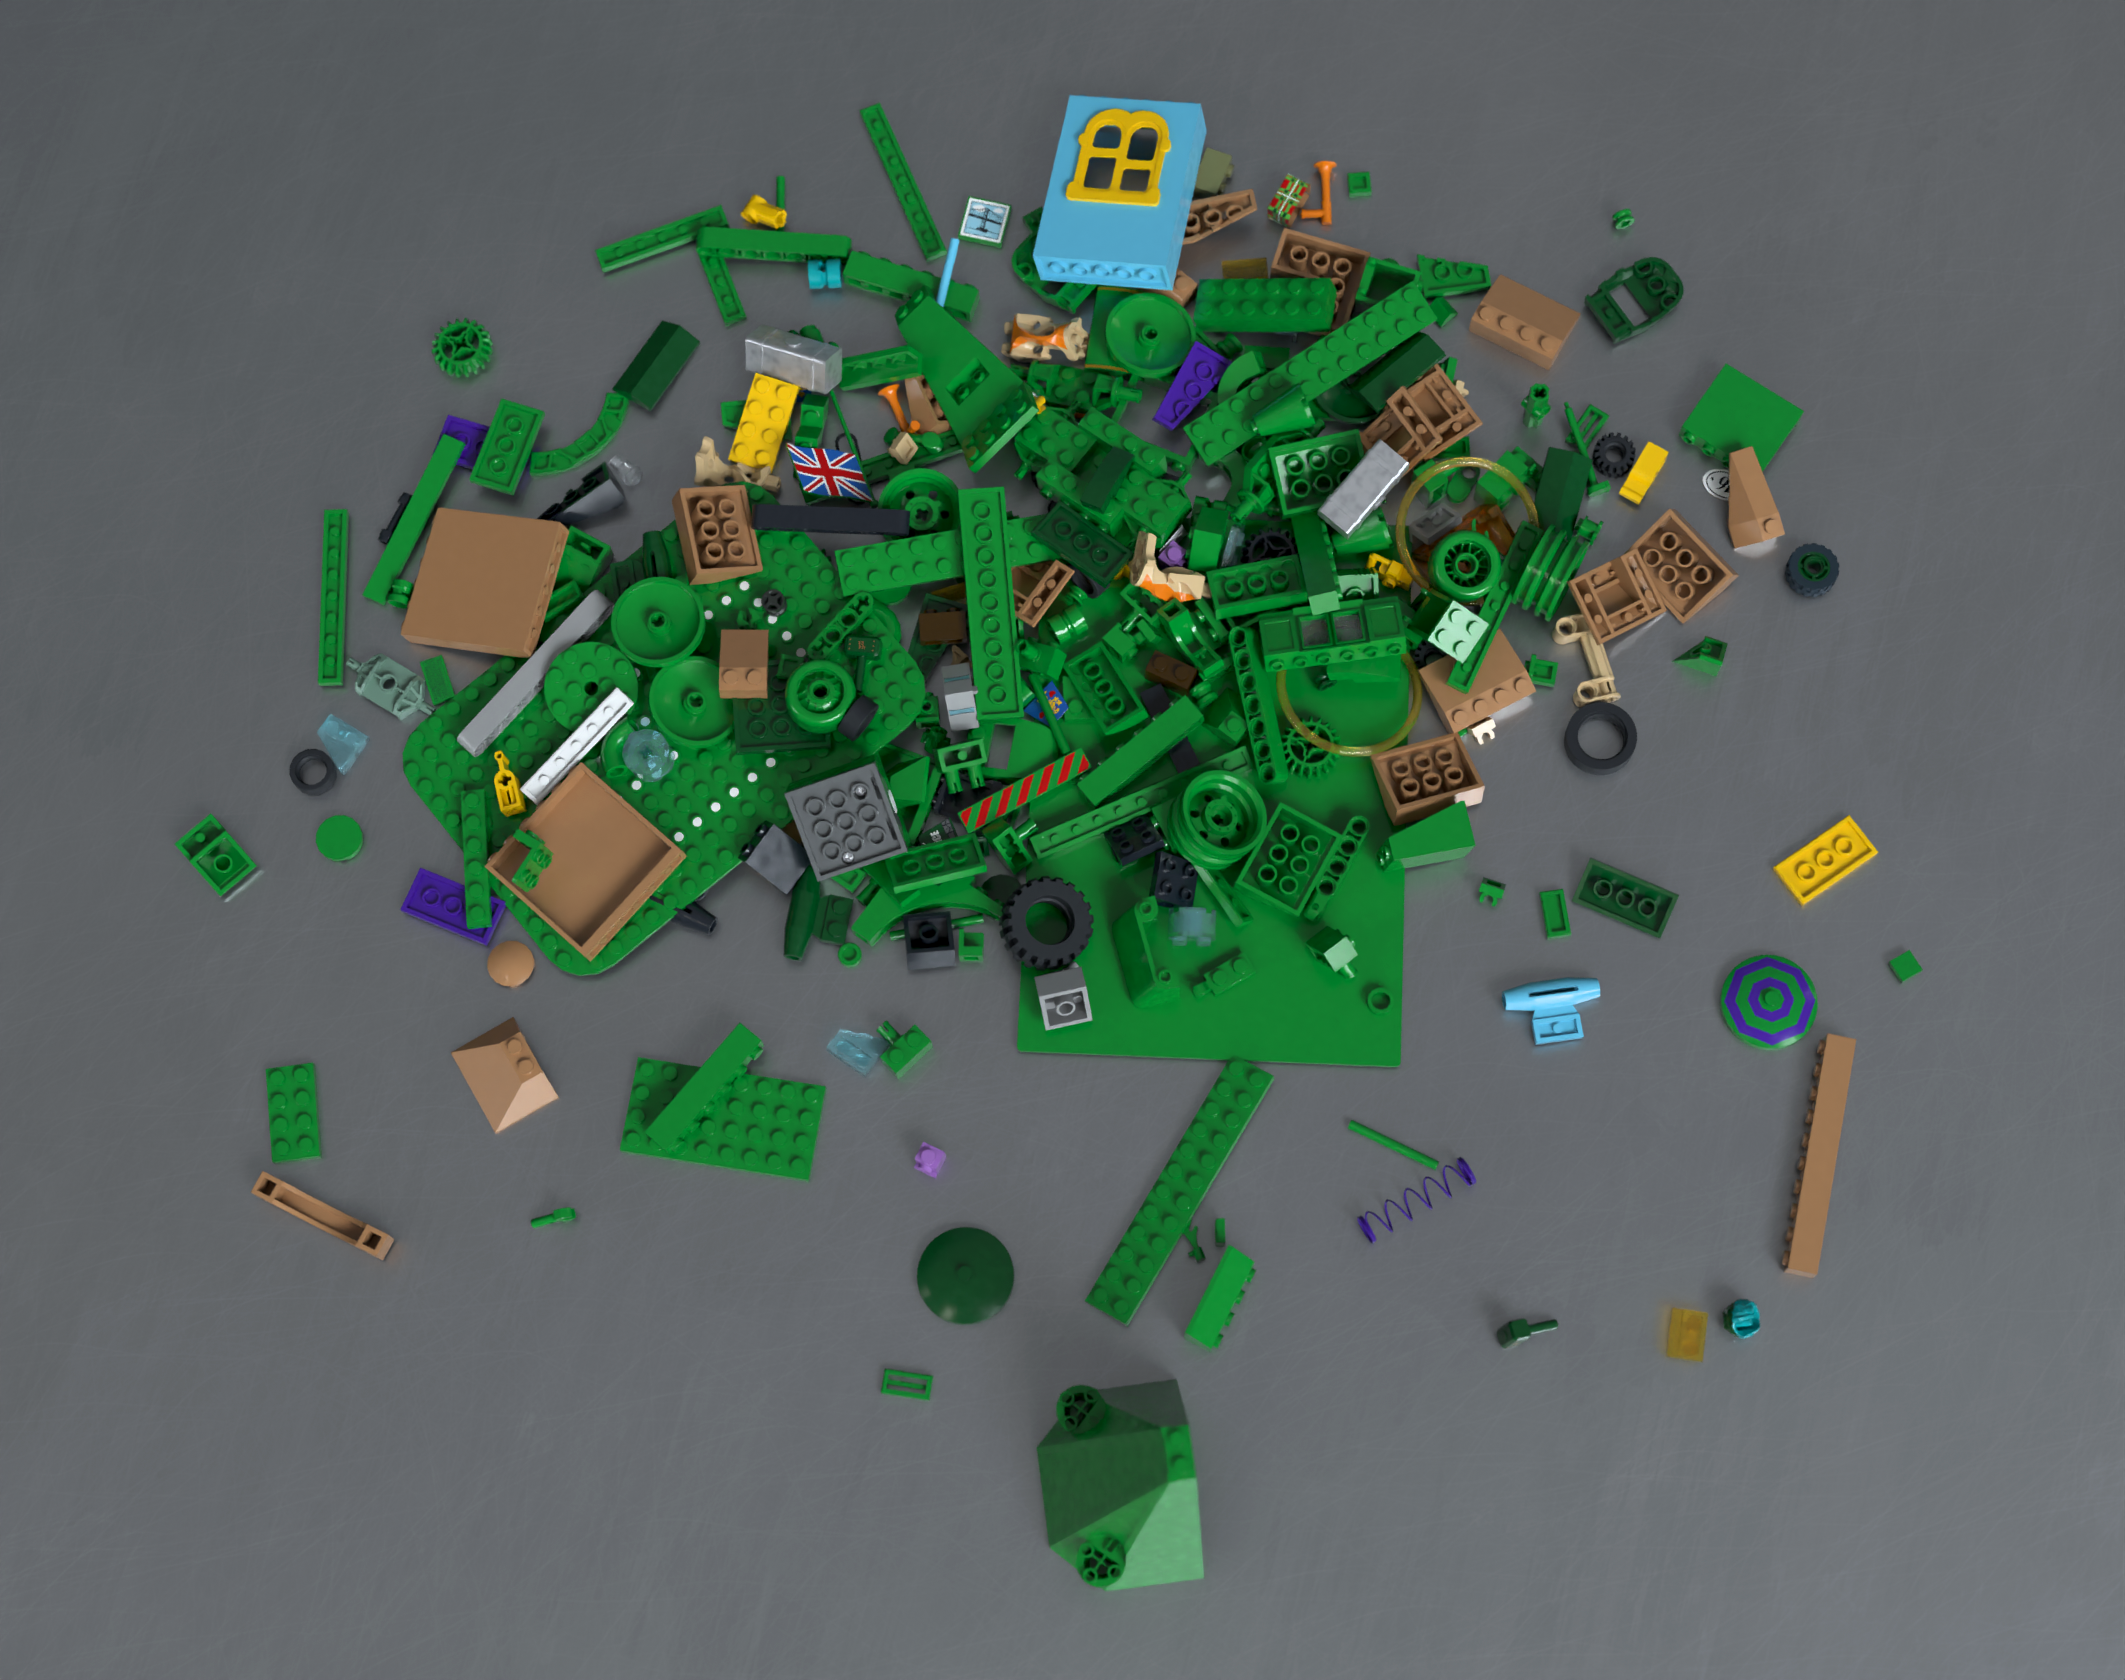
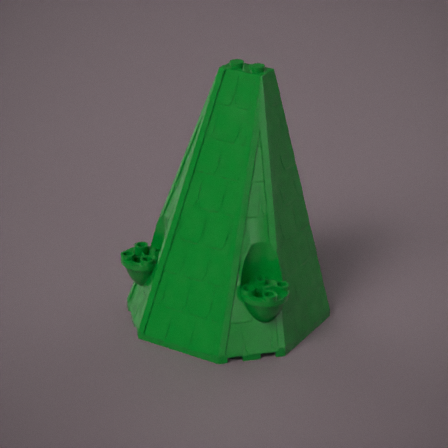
M1177 1379L1107 1389L1076 1385L1062 1392L1056 1405L1058 1420L1037 1446L1049 1548L1076 1568L1085 1583L1101 1588L1105 1592L1203 1579L1204 1569L1197 1478L1189 1423Z

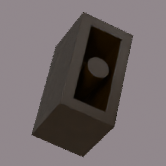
M949 608L946 612L937 613V610L929 609L919 614L921 646L967 643L965 611H960V608Z
M1155 650L1145 669V679L1155 684L1161 683L1164 688L1181 696L1186 695L1188 697L1190 690L1197 680V669Z

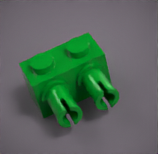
M974 738L932 748L936 769L938 772L945 774L948 794L963 791L958 770L963 767L967 768L971 788L985 786L981 765L988 761L982 738Z

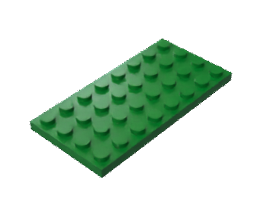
M638 1057L620 1146L621 1152L810 1181L826 1086L744 1074L739 1079L736 1077L730 1084L732 1086L730 1091L724 1097L720 1096L715 1101L716 1106L708 1115L704 1114L699 1120L700 1125L693 1133H688L683 1138L684 1143L676 1152L672 1151L669 1155L645 1134V1131L701 1067Z

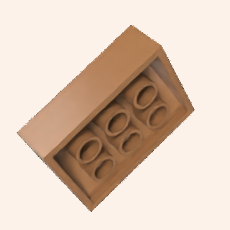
M1500 274L1471 318L1469 331L1550 370L1581 314Z
M745 485L679 488L672 499V505L689 585L711 584L761 572L763 566L755 530L751 529L752 516Z
M1669 509L1624 553L1626 554L1636 548L1638 549L1663 603L1683 624L1717 597L1739 576L1676 509Z
M1500 628L1497 630L1473 684L1466 695L1445 684L1456 662V659L1446 655L1417 670L1447 733H1456L1536 692L1527 670Z
M1458 732L1370 755L1385 809L1394 826L1430 817L1459 801L1465 800L1466 807L1482 802L1485 785Z

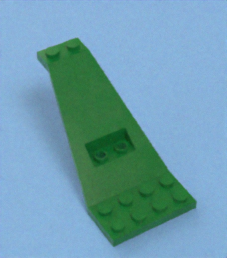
M924 284L912 294L911 299L905 305L898 308L894 316L907 345H910L923 355L922 373L961 444L968 468L976 473L1039 409L1030 386L935 300L931 288Z

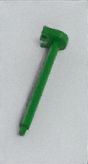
M1565 402L1564 411L1579 454L1589 458L1572 407L1569 406L1568 402ZM1591 465L1588 476L1590 487L1586 489L1588 496L1593 497L1609 492L1611 489L1609 481L1606 480L1598 483Z

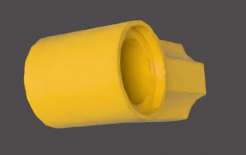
M755 194L751 196L740 213L746 221L754 225L760 222L777 229L783 227L786 223L787 213L784 209L768 204L766 200Z

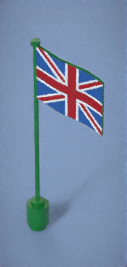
M807 325L799 331V336L824 342L820 330L815 325ZM832 389L829 393L853 454L833 449L804 448L786 443L785 446L804 493L820 497L850 498L868 502L871 508H877L878 500H875Z

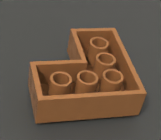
M1284 228L1271 265L1270 278H1331L1337 290L1331 332L1305 333L1319 337L1322 335L1327 336L1351 320L1355 309L1357 290L1371 252Z

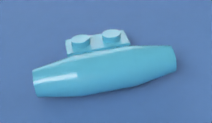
M1565 977L1530 982L1502 991V1003L1505 1010L1534 1011L1531 1025L1535 1045L1583 1038L1580 1013L1577 1012L1573 1005L1600 997V986L1597 978Z

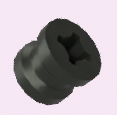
M771 589L762 596L761 603L768 615L780 617L786 612L788 607L787 601L780 591Z

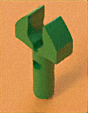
M748 608L752 616L751 623L749 624L745 621L740 611L737 617V624L740 630H758L757 625L762 622L759 613Z
M567 1207L553 1210L552 1214L532 1219L531 1226L537 1228L558 1221H571L576 1218L575 1208Z

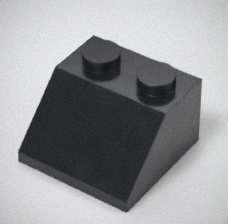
M950 911L903 915L908 970L955 966V948Z

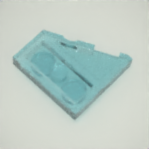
M1235 523L1231 526L1220 569L1237 566L1239 556L1236 553L1238 547H1241L1244 541L1245 533L1243 531L1245 525Z
M329 714L317 731L334 763L344 776L370 740L368 736L332 714Z
M841 1029L827 1046L826 1051L866 1077L890 1044L883 1038L871 1037V1034H856L852 1031Z

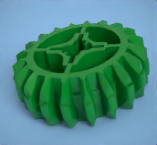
M466 317L463 322L456 318L454 324L447 321L448 327L440 326L441 333H435L434 337L436 340L432 341L434 348L432 349V354L435 356L436 364L439 365L442 371L446 370L450 376L455 373L456 377L460 378L462 373H464L469 378V372L472 371L477 375V368L485 369L483 362H490L488 355L493 354L491 348L493 342L490 339L489 332L485 331V327L482 324L478 325L475 320L470 323ZM474 337L479 340L478 349H475L472 345ZM447 346L452 350L451 359L446 356Z
M1309 716L1308 722H1305V719L1301 717L1299 725L1297 722L1292 721V728H1284L1285 734L1281 735V741L1287 766L1291 765V773L1299 770V778L1303 776V772L1307 773L1308 779H1311L1312 773H1315L1316 777L1320 778L1321 770L1328 774L1330 771L1329 767H1336L1335 761L1340 760L1341 757L1337 753L1342 751V746L1338 744L1341 742V737L1335 736L1337 734L1336 728L1329 730L1331 723L1327 722L1322 725L1321 717L1318 718L1317 722H1313V716ZM1311 732L1308 737L1295 738L1302 733ZM1318 735H1321L1323 738H1325L1329 745V749L1324 748L1325 745L1319 743ZM1314 739V742H1313L1314 748H1312L1311 751H1309V753H1308V755H1307V749H1306V748L1309 747V745L1311 744L1312 740ZM1291 746L1296 747V750L1302 753V760H1299L1293 754ZM1325 757L1319 762L1309 763L1312 758Z

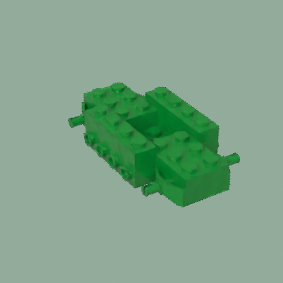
M1074 399L1066 409L1045 406L1046 409L1040 414H1035L1014 438L1015 450L1022 463L1013 475L1018 480H1022L1028 471L1038 472L1036 479L1039 493L1047 500L1052 499L1057 503L1059 500L1112 538L1116 536L1125 524L1131 534V538L1125 547L1130 551H1133L1136 547L1139 531L1154 534L1157 537L1155 548L1162 549L1192 511L1191 502L1184 487L1192 478V475L1184 471L1178 480L1161 479L1168 471L1166 455L1095 408L1091 407L1077 424L1074 414L1082 406V403ZM1113 447H1117L1134 454L1135 458L1116 497H1112L1105 513L1101 514L1084 507L1080 499L1104 458Z

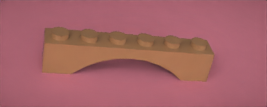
M262 1171L251 1191L258 1198L382 1261L395 1240L388 1234L313 1198Z

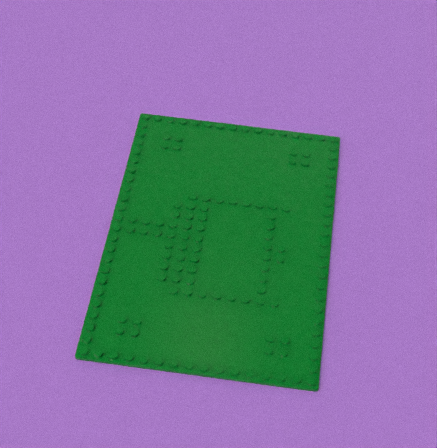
M1186 518L1178 527L1179 529L1183 526L1188 533L1178 543L1186 551L1190 544L1191 518ZM1228 519L1223 550L1217 569L1243 565L1244 563L1240 562V557L1243 556L1241 549L1246 547L1245 540H1251L1252 533L1259 536L1258 532L1260 529L1267 533L1268 527L1272 528V532H1276L1277 528H1280L1282 535L1286 531L1290 533L1288 539L1295 537L1292 521L1244 520L1242 524H1237L1232 519ZM1326 523L1328 536L1331 539V533L1336 530ZM1124 524L1114 539L1125 546L1130 540L1131 534ZM1388 525L1390 537L1394 541V548L1347 555H1338L1337 551L1334 552L1333 557L1336 570L1365 568L1369 555L1376 553L1391 561L1394 560L1402 564L1405 569L1412 571V543L1409 541V526ZM1271 543L1275 547H1282L1278 544ZM1260 546L1254 552L1253 559L1258 558V555L1263 553V546ZM1155 548L1154 556L1157 568L1160 571L1162 569L1158 567V556L1160 555L1159 551L1161 548ZM1064 559L1058 560L1066 566L1070 564ZM1377 561L1375 565V569L1377 571H1379V568L1382 564L1379 561ZM1123 576L1121 579H1113L1110 582L1109 588L1098 598L1092 599L1088 597L1087 600L1082 601L1083 605L1078 607L1087 623L1088 630L1078 636L1071 634L1069 641L1059 645V650L1067 654L1064 664L1102 641V638L1132 610V605L1119 594L1130 583L1129 578ZM1378 578L1379 598L1398 596L1400 600L1404 599L1411 604V587L1409 591L1398 586L1391 589L1383 585L1382 580ZM1069 579L1039 620L1038 640L1041 641V644L1046 645L1047 642H1052L1058 645L1050 633L1045 619L1056 613L1062 615V609L1073 604L1065 597V593L1067 591L1070 592V586L1074 585L1071 579ZM1204 598L1214 612L1211 598ZM1197 599L1181 603L1190 613L1195 610V601ZM1287 606L1275 608L1276 612L1289 611ZM1324 619L1302 631L1304 645L1314 642V625L1323 624L1327 626ZM1358 619L1355 621L1334 622L1335 628L1342 626L1345 630H1361L1360 620ZM1136 625L1129 634L1134 637L1141 630ZM1163 625L1159 629L1155 628L1163 637L1158 644L1148 641L1144 646H1141L1136 641L1134 642L1135 647L1139 651L1133 659H1127L1122 664L1110 653L1144 706L1149 718L1128 729L1107 736L1097 721L1065 722L1064 714L1057 720L1071 752L1080 747L1082 748L1092 766V769L1089 770L1090 773L1097 768L1096 765L1101 759L1111 757L1118 745L1123 742L1128 743L1134 738L1133 734L1139 728H1146L1152 723V718L1140 693L1158 685L1145 679V669L1155 650L1187 664L1166 635ZM1229 642L1215 651L1220 657L1231 652ZM1406 647V654H1401V681L1354 683L1353 679L1337 680V683L1331 688L1319 691L1317 688L1319 685L1314 682V678L1326 672L1327 665L1267 672L1280 736L1285 734V727L1292 728V721L1297 722L1299 725L1301 717L1305 719V722H1308L1309 716H1313V722H1317L1318 718L1321 717L1322 725L1329 722L1331 723L1329 730L1336 728L1337 734L1335 736L1341 737V742L1338 744L1342 746V751L1337 752L1341 757L1340 760L1335 761L1336 767H1329L1330 771L1328 774L1321 770L1320 778H1317L1315 773H1312L1311 779H1308L1307 773L1304 772L1303 776L1299 778V770L1291 773V765L1287 766L1288 778L1284 783L1265 784L1258 777L1251 740L1248 734L1240 746H1246L1254 767L1237 775L1251 783L1260 794L1266 808L1267 824L1279 803L1282 802L1341 835L1352 817L1364 816L1370 824L1368 836L1335 897L1329 901L1322 916L1314 922L1304 917L1303 910L1299 917H1295L1255 901L1233 889L1254 919L1248 925L1236 928L1199 874L1192 910L1186 911L1180 908L1158 906V921L1151 924L1149 929L1150 935L1146 937L1155 968L1169 966L1176 971L1180 982V999L1148 1008L1136 1007L1130 999L1112 934L1114 920L1139 900L1149 897L1156 852L1162 851L1171 854L1170 851H1165L1162 847L1124 866L1119 865L1104 836L1105 832L1113 829L1111 828L1038 860L1028 838L1027 852L1033 861L1026 866V883L1034 878L1038 880L1042 876H1049L1050 879L1055 877L1062 878V883L1067 884L1071 882L1074 884L1075 887L1073 889L1077 893L1081 890L1085 895L1083 897L1084 902H1089L1092 909L1089 910V914L1094 916V923L1091 924L1093 934L1088 940L1089 944L1086 949L1072 962H1076L1082 968L1093 1020L1046 1030L1034 977L1061 970L1069 964L1061 966L1056 970L1050 971V969H1045L1044 971H1039L1034 966L1031 968L1023 966L1024 962L1021 961L1018 1051L1204 1060H1230L1234 1054L1245 1061L1373 1067L1400 1066L1405 869L1383 872L1382 866L1378 865L1376 853L1388 837L1406 829V823L1397 826L1393 825L1384 806L1370 755L1408 745L1410 649ZM1064 668L1061 670L1058 681L1037 675L1043 689L1052 681L1063 697L1062 675L1069 677ZM1197 670V680L1195 681L1193 687H1195L1196 685L1199 684L1198 675H1199L1200 672H1199L1198 670ZM1235 670L1211 683V689L1218 696L1221 695L1226 687H1229L1241 696ZM1164 688L1170 703L1177 697L1180 699L1183 697ZM1190 693L1188 695V699L1195 705V707L1202 713L1203 716L1213 704L1211 703L1210 705L1200 709L1196 704V698L1192 697ZM1034 718L1035 723L1042 724L1051 730L1049 726ZM1202 725L1187 736L1200 763L1233 750L1232 747ZM1311 732L1302 733L1295 738L1308 737ZM1318 735L1319 743L1325 745L1324 748L1329 749V745L1325 738H1323L1321 735ZM1314 739L1312 740V742H1311V744L1309 745V747L1306 748V749H1307V755H1308L1309 751H1311V749L1314 748V746H1313ZM1291 746L1293 754L1299 760H1302V753L1296 750V747ZM1061 750L1058 759L1063 757ZM1167 752L1105 804L1177 774L1178 772L1169 753ZM1325 757L1312 758L1309 763L1319 762ZM1066 782L1030 802L1029 817L1039 829L1030 836L1095 808L1079 791L1077 785H1071ZM1205 796L1204 799L1208 802L1209 797ZM1151 811L1146 813L1149 818L1152 817ZM1359 824L1352 827L1357 833H1362L1365 830ZM1239 825L1235 826L1237 831H1241ZM1343 845L1341 847L1345 853L1354 851L1351 845ZM1254 848L1235 865L1220 869V872L1232 888ZM1180 853L1174 855L1186 859ZM1340 865L1330 867L1334 873L1343 871ZM1322 885L1319 888L1325 894L1332 891L1328 885ZM1037 903L1028 910L1026 926L1034 939L1043 944L1054 945L1065 937L1067 924L1065 917L1058 908L1048 903ZM1326 926L1334 930L1339 929L1343 935L1348 934L1356 945L1353 948L1358 955L1351 960V963L1358 973L1351 979H1344L1340 970L1334 972L1317 962L1305 942ZM1242 952L1246 953L1256 970L1255 975L1216 997L1212 991L1198 999L1192 992L1193 987L1201 982H1205L1203 974ZM1376 988L1388 989L1394 997L1393 1007L1385 1015H1376L1367 1006L1368 996ZM1377 993L1371 999L1373 1006L1377 1009H1385L1390 1004L1388 996L1384 993Z

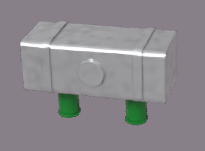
M761 324L746 337V370L797 385L812 392L816 391L827 394L842 379V348H839L832 341L824 343L799 336V333L795 330L786 332Z
M1379 439L1365 453L1361 461L1336 490L1326 498V501L1318 509V515L1348 540L1355 530L1359 529L1373 510H1376L1384 501L1386 494L1394 485H1397L1401 477L1409 469L1410 464Z

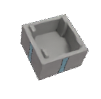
M969 663L941 667L951 732L978 728L979 723L977 721L974 694L978 693L977 686H973V671L970 669Z

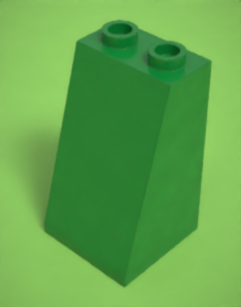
M1465 800L1459 801L1388 837L1376 853L1378 865L1382 866L1383 872L1464 858L1476 846Z

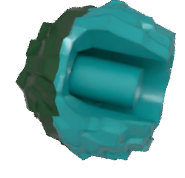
M1737 1299L1731 1303L1723 1312L1724 1329L1728 1330L1734 1337L1741 1339L1753 1336L1760 1329V1313L1757 1304L1748 1299Z

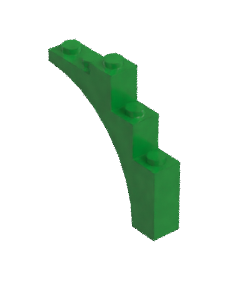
M974 875L942 882L940 886H938V883L919 888L921 894L903 908L880 888L853 924L851 930L853 935L873 947L886 932L903 921V915L920 914L934 909L957 908L972 910L985 915L988 914L999 921V918L1002 916L1001 910L1004 903L999 899L994 901L989 898L988 893L981 887L977 886L974 888L977 884Z

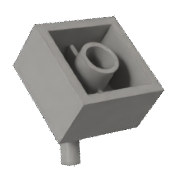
M1071 962L1066 968L1034 977L1046 1030L1093 1020L1082 968L1076 962Z

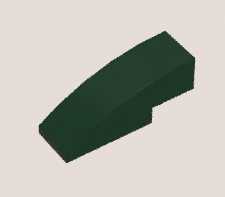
M1113 447L1087 485L1080 499L1082 505L1104 514L1112 497H1116L1135 455Z

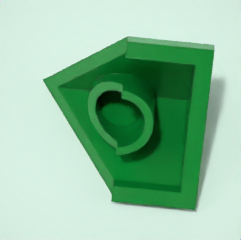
M1705 636L1703 641L1672 662L1717 676L1722 666L1728 643Z

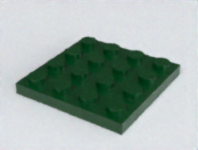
M808 657L804 658V663L809 661ZM780 659L768 660V698H732L736 755L831 749L830 732L823 734L812 733L802 729L791 719L785 703L787 679L777 678ZM818 691L814 693V695L819 698L824 697L827 694L824 691Z

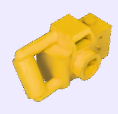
M1376 553L1369 555L1365 569L1367 567H1375L1376 562L1379 561L1382 564L1377 572L1378 578L1382 580V584L1391 589L1398 586L1409 591L1416 573L1405 569L1402 564L1386 559Z

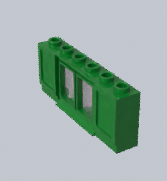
M1398 596L1370 600L1339 602V610L1314 616L1312 615L1311 606L1258 615L1266 672L1406 654V636Z

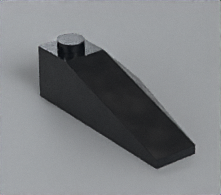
M604 462L581 479L583 484L576 490H568L565 493L566 496L563 502L560 504L554 503L537 519L557 521L565 526L620 507L624 500H626L624 490L608 464Z

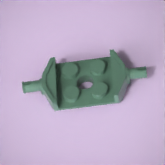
M384 654L374 655L366 663H360L352 657L349 658L350 662L347 661L346 666H349L358 673L355 681L356 693L391 712L399 720L406 718L417 710H422L429 716L432 712L436 711L435 707L424 700L427 686L426 680ZM388 679L395 680V685L391 689L383 687L384 682Z

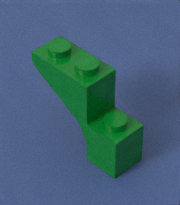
M806 394L801 404V422L795 435V446L821 449L823 431L828 418L829 396ZM793 467V478H798Z

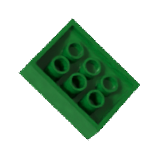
M1359 429L1268 448L1281 520L1318 511L1326 501V498L1349 475L1364 456Z
M1280 802L1266 826L1262 839L1255 846L1233 889L1255 901L1299 917L1343 835Z

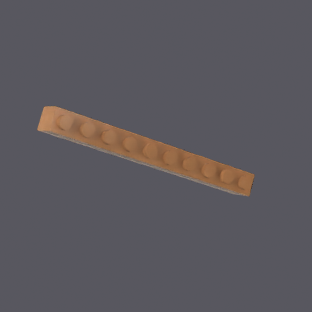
M1827 1033L1823 1040L1820 1039L1818 1043L1817 1054H1820L1819 1063H1815L1813 1077H1817L1816 1084L1811 1087L1809 1100H1813L1811 1109L1807 1110L1805 1123L1809 1124L1808 1131L1803 1133L1801 1146L1805 1147L1804 1155L1800 1156L1798 1160L1797 1170H1801L1800 1178L1795 1180L1793 1193L1797 1194L1796 1202L1791 1204L1789 1217L1793 1218L1792 1226L1787 1228L1785 1241H1789L1788 1249L1783 1251L1781 1264L1785 1265L1784 1272L1809 1278H1814L1818 1273L1856 1039Z

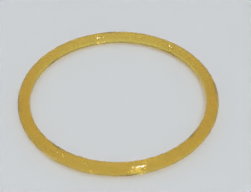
M1452 458L1437 463L1425 470L1408 488L1401 501L1396 518V542L1405 569L1421 588L1423 587L1429 592L1432 588L1435 590L1433 585L1419 573L1410 558L1405 540V522L1409 506L1415 494L1425 482L1436 474L1461 466L1480 467L1498 474L1509 482L1521 497L1528 513L1529 523L1539 528L1538 514L1529 492L1521 481L1506 468L1482 458ZM1481 597L1472 602L1457 603L1462 606L1482 605L1484 600Z
M1360 620L1334 622L1335 628L1361 630ZM1325 621L1318 622L1302 631L1304 641L1318 632L1328 630ZM1406 650V654H1401V659L1408 669L1413 686V703L1406 722L1397 733L1383 742L1366 747H1347L1322 739L1300 721L1288 699L1285 683L1287 670L1277 671L1276 674L1279 702L1292 726L1315 746L1334 754L1351 757L1370 756L1381 753L1395 746L1407 736L1415 725L1421 710L1422 682L1416 664Z

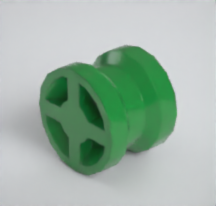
M1231 333L1225 336V340L1215 344L1230 361L1236 353L1239 354L1243 351L1242 344Z
M1209 680L1199 683L1189 692L1192 697L1196 698V704L1200 709L1210 705L1219 697L1211 689Z

